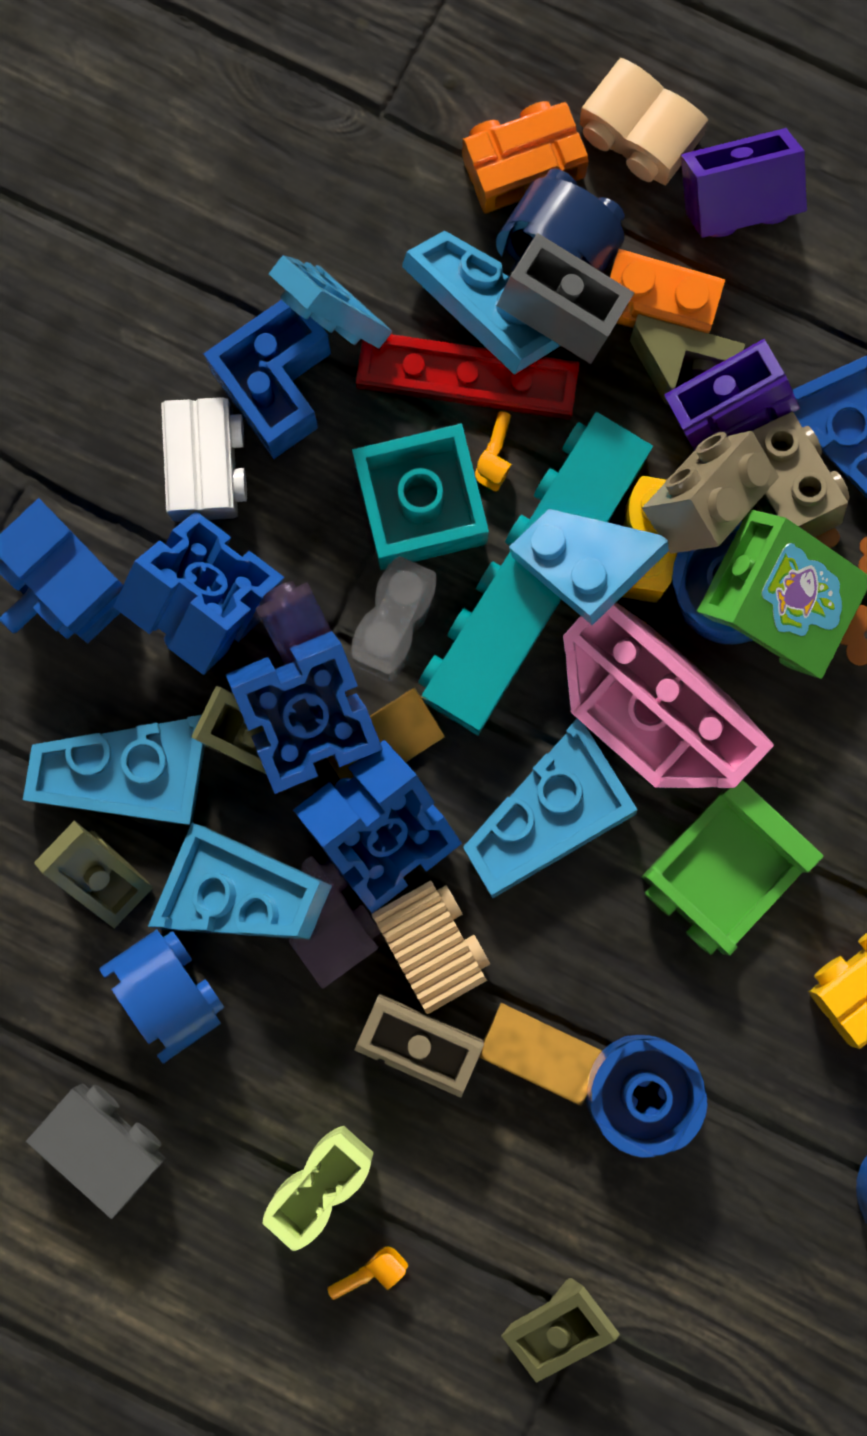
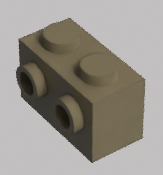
M793 411L753 430L752 432L779 476L775 483L755 504L757 510L785 517L813 537H817L841 525L850 498L849 491L841 475L835 470L829 472L821 459L822 449L814 431L809 426L802 428Z
M752 431L727 436L725 432H720L702 441L642 509L656 532L668 540L670 554L717 547L741 522L779 476Z

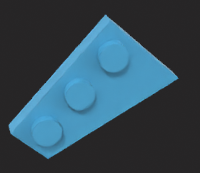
M446 231L407 251L402 267L514 375L561 346L496 306L510 278L502 273L501 262Z
M283 255L269 272V275L285 289L280 296L285 304L303 318L308 319L311 317L329 332L337 331L354 345L362 339L380 348L393 332L319 265L314 267L308 262L303 264L298 259Z
M202 715L160 724L136 726V728L104 734L95 733L33 744L23 800L191 825L194 818L205 745L191 738Z
M577 718L566 730V734L548 754L546 753L533 767L531 774L510 797H507L464 845L463 849L493 899L637 814V808L590 732Z
M191 823L148 927L161 930L310 940L332 885L209 828Z

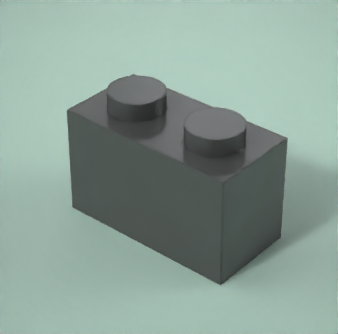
M537 233L512 272L496 306L591 364L634 292Z
M82 1083L71 1089L26 1142L109 1218L113 1219L164 1162L166 1157L158 1151L162 1144L151 1131L140 1123H135L131 1127L116 1113L119 1105L111 1095L97 1085H93L89 1089Z

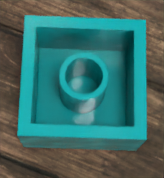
M462 423L352 449L380 570L487 545L489 529Z

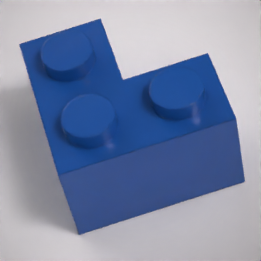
M280 300L204 353L211 373L273 459L318 429L314 410L293 383V380L331 354L328 334L311 317L308 319L303 318Z

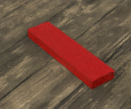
M390 334L380 348L362 340L356 388L571 420L580 362L542 357L514 375L487 348Z

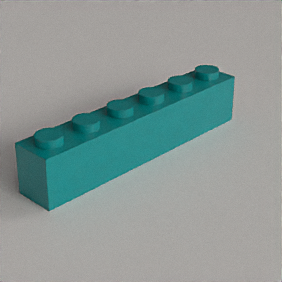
M598 412L594 414L588 426L578 422L562 448V451L569 455L559 473L549 468L533 497L541 501L530 519L522 514L520 515L508 534L505 543L510 546L548 509L609 522L648 459L653 445ZM509 552L502 565L494 561L491 562L476 587V590L483 594L473 612L465 608L462 609L447 634V637L455 642L444 659L436 655L433 656L418 681V684L426 688L421 695L425 704L476 735H479L561 601L555 593L512 558L511 552Z

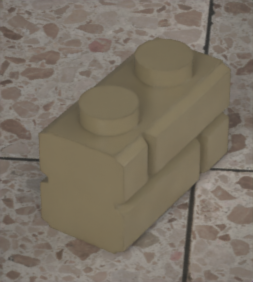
M379 994L355 1047V1051L375 1060L383 1059L385 1064L461 1098L482 1051L484 1042L481 1038Z

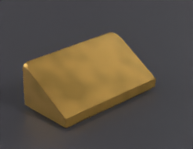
M415 688L370 715L380 743L385 740L405 763L445 738ZM333 755L326 757L340 779H351L354 777L348 767L356 761L339 767Z
M501 1003L483 1040L484 1046L479 1057L582 1106L587 1096L590 1071L602 1050Z

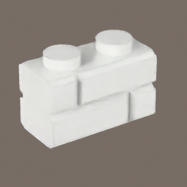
M223 397L197 399L196 401L188 399L162 402L167 514L172 521L177 522L184 521L195 511L209 520L238 517L237 502L247 501L245 468L235 469L234 448L244 447L242 414H233L229 400Z

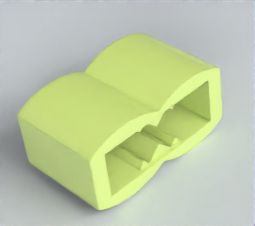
M345 1126L332 1130L314 1147L304 1170L290 1176L278 1188L266 1209L262 1224L292 1251L305 1247L324 1229L333 1206L350 1198L363 1184L371 1166L373 1151Z

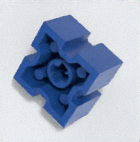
M40 498L0 534V574L13 588L23 594L0 617L2 624L13 634L17 633L38 613L56 632L59 631L67 640L75 633L85 642L89 643L121 613L113 606L123 584Z
M195 511L172 530L166 544L158 541L134 561L113 607L148 634L160 629L166 634L164 641L168 646L167 648L204 675L228 652L234 639L239 642L262 620L285 577L250 551L243 557L227 546L231 537Z
M332 631L291 647L290 651L294 658L292 663L274 669L270 659L267 657L226 674L248 731L262 726L264 731L252 735L251 738L274 794L317 777L318 775L313 763L333 755L339 767L383 750L368 710L357 693L346 697L345 691L358 685L342 644Z
M385 740L381 742L383 750L363 757L348 767L354 776L353 778H342L335 784V787L330 782L293 809L343 878L372 914L408 886L403 879L406 874L419 864L425 871H428L462 844L445 817L433 805L435 804L434 800L418 776Z

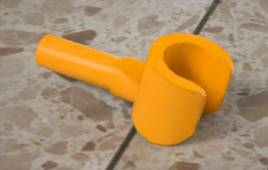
M503 411L498 412L490 443H488L486 450L480 456L475 471L476 480L495 492L503 484L512 466L511 463L498 457L502 450L511 415Z
M383 1247L359 1271L327 1287L328 1293L335 1300L368 1283L374 1276L388 1290L405 1275L408 1263L394 1248Z

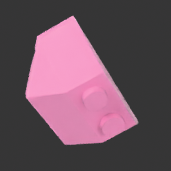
M615 603L593 625L580 616L563 635L571 713L655 788H735L774 746L728 694L650 625L618 603Z

